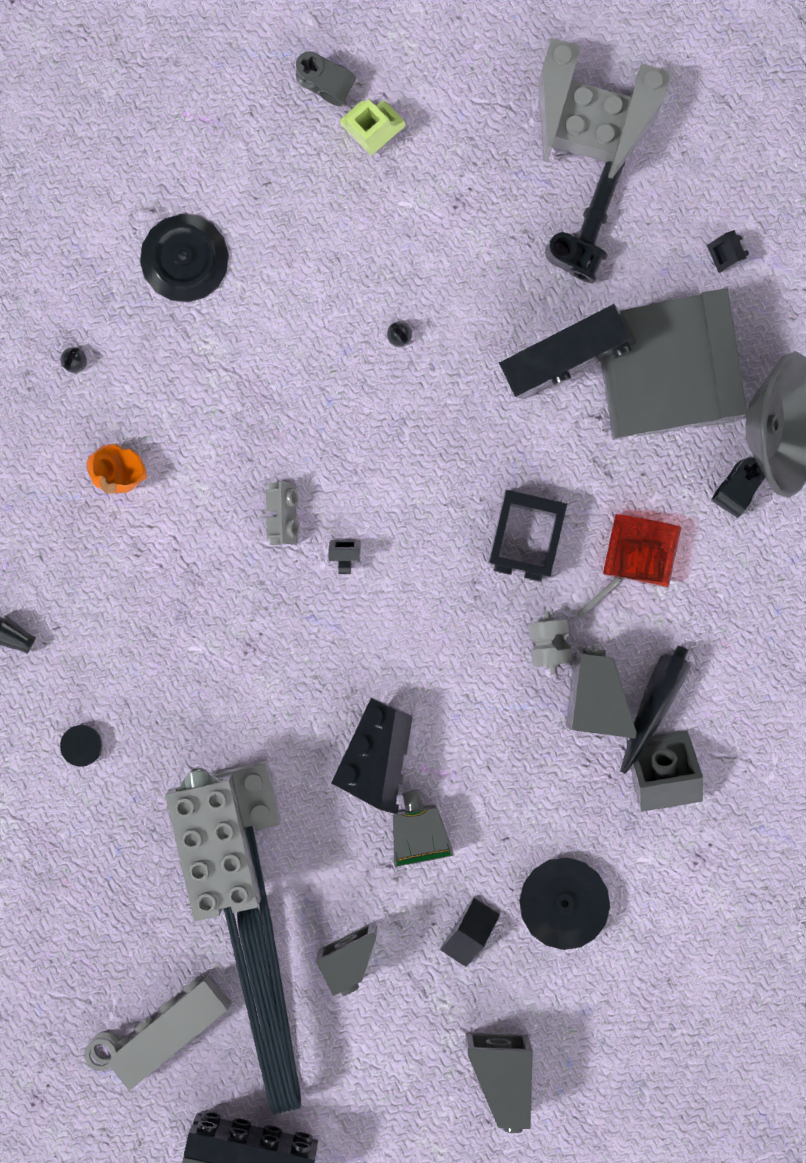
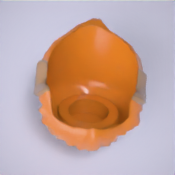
M117 443L101 446L91 453L86 460V468L92 483L107 494L130 492L143 480L147 479L146 468L141 457L132 448H123Z

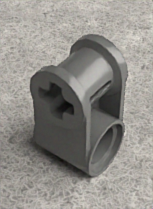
M312 51L302 53L296 61V78L303 88L321 96L325 101L335 106H342L357 79L350 70ZM311 67L315 68V71L311 70L309 74L305 73V70H309Z

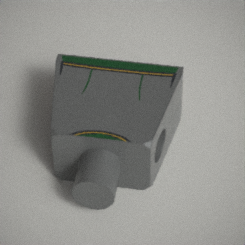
M421 790L403 792L405 810L398 811V814L393 813L395 867L454 856L452 845L437 806H423Z

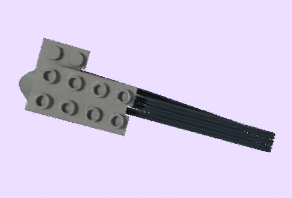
M268 761L209 773L202 767H197L187 774L180 787L171 788L165 794L193 919L195 922L220 916L222 909H224L270 1109L273 1114L290 1111L291 1109H300V1086L272 920L253 825L255 830L280 825L281 822ZM235 912H237L238 928H237L236 919H235V915H234Z

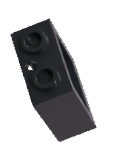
M506 489L488 564L494 565L493 571L512 575V570L525 572V579L542 582L543 577H551L567 503ZM510 506L555 516L543 567L499 557Z

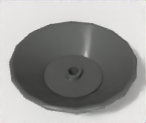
M797 351L782 356L750 401L745 424L746 439L750 451L774 492L786 498H790L801 491L806 483V357Z

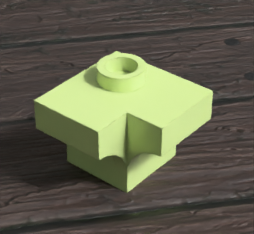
M369 99L365 102L362 100L340 119L341 126L371 156L406 126L404 120L385 100L377 105H374Z

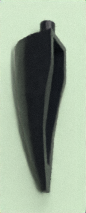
M678 645L673 655H663L660 657L647 684L634 722L636 739L629 738L620 772L624 774L628 772L672 705L691 667L685 660L688 649Z

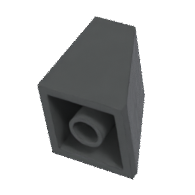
M583 648V654L575 653L566 727L573 731L636 739V729L614 658L605 657L606 650Z
M466 1033L468 1057L497 1127L504 1128L503 1130L508 1133H520L523 1129H531L533 1050L528 1035Z

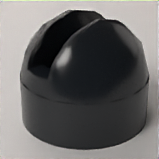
M394 322L387 331L388 341L391 345L398 348L408 345L412 338L411 328L405 322ZM398 326V328L406 336L404 340H401L399 335L394 331L395 327Z
M70 347L61 354V365L68 372L79 373L86 367L87 358L80 349ZM76 352V355L72 360L71 366H68L67 363L72 353Z

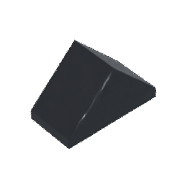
M473 897L440 950L467 967L485 947L500 914Z

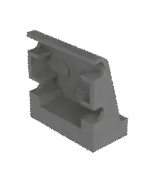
M728 288L621 310L636 343L630 346L632 351L622 357L615 359L611 355L601 360L613 440L632 435L644 436L677 431L686 427L695 426V428L732 423L747 415Z

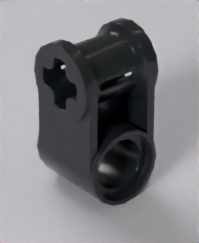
M566 232L554 235L545 250L546 258L552 265L591 284L596 281L595 274L602 260H606L608 256L606 251L600 247L586 243ZM563 243L566 245L568 255H558L554 251V244ZM589 259H591V262H590V264H589V266H588V268H587L586 265H587Z
M747 458L738 461L711 499L713 503L736 518H739L747 509L753 499V495L765 479V475L756 459ZM753 466L751 472L755 476L746 478L747 472L744 470V467Z

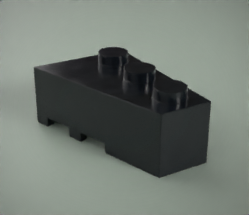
M371 698L331 784L379 810L398 814L399 804H396L399 784L402 785L404 775L401 774L404 755H407L413 716L390 704Z

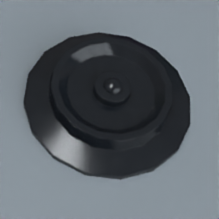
M178 214L163 219L150 229L142 244L140 264L144 278L156 293L171 301L189 303L207 297L219 287L227 273L229 253L224 237L212 223L196 215Z
M567 857L548 860L533 869L523 883L519 899L521 918L530 934L544 945L560 950L581 948L596 939L607 923L610 910L608 889L599 873L585 862Z

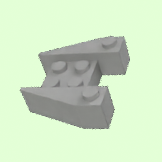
M551 38L539 80L543 161L548 162L552 147L603 162L611 161L612 165L608 178L613 179L656 118L664 101L671 72L641 63L630 97L572 80L581 46Z

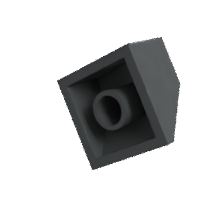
M688 730L652 736L631 766L634 789L641 812L703 802V775Z
M375 921L319 949L316 963L333 996L339 993L342 996H346L359 988L358 983L363 980L376 940L377 925Z

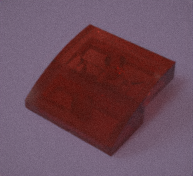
M615 514L603 574L609 577L669 588L682 527L650 519Z

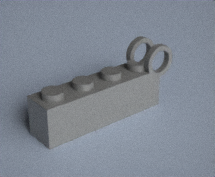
M208 974L201 980L196 976L182 988L185 992L177 1000L172 996L158 1008L161 1013L151 1020L147 1016L133 1028L136 1033L128 1040L125 1036L119 1039L116 1034L108 1031L98 1033L86 1047L85 1061L90 1068L96 1071H104L111 1068L130 1091L228 1011L231 1002ZM104 1044L109 1047L111 1057L103 1058L99 1056L95 1045Z

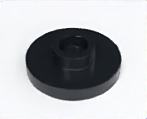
M87 725L71 727L64 733L60 742V751L63 758L71 765L77 767H84L94 763L101 755L103 747L100 734L94 728Z

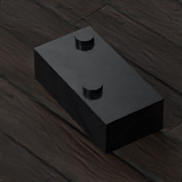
M612 304L499 362V365L514 396L526 399L552 385L557 386L571 379L572 375L611 355L617 359L632 351L630 346L635 344L636 341L620 308Z

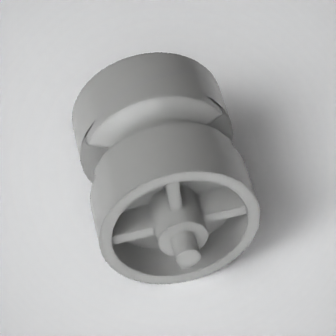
M550 611L544 612L542 622L528 623L530 641L535 643V647L531 649L533 667L547 666V668H551V674H557V667H560V664L573 662L572 645L566 642V639L570 636L568 619L554 620V617H551Z

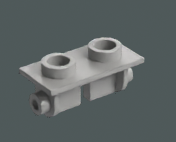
M279 481V483H269V489H266V511H277V517H266L267 539H270V545H297L299 524L296 520V506L299 496L296 490V483Z

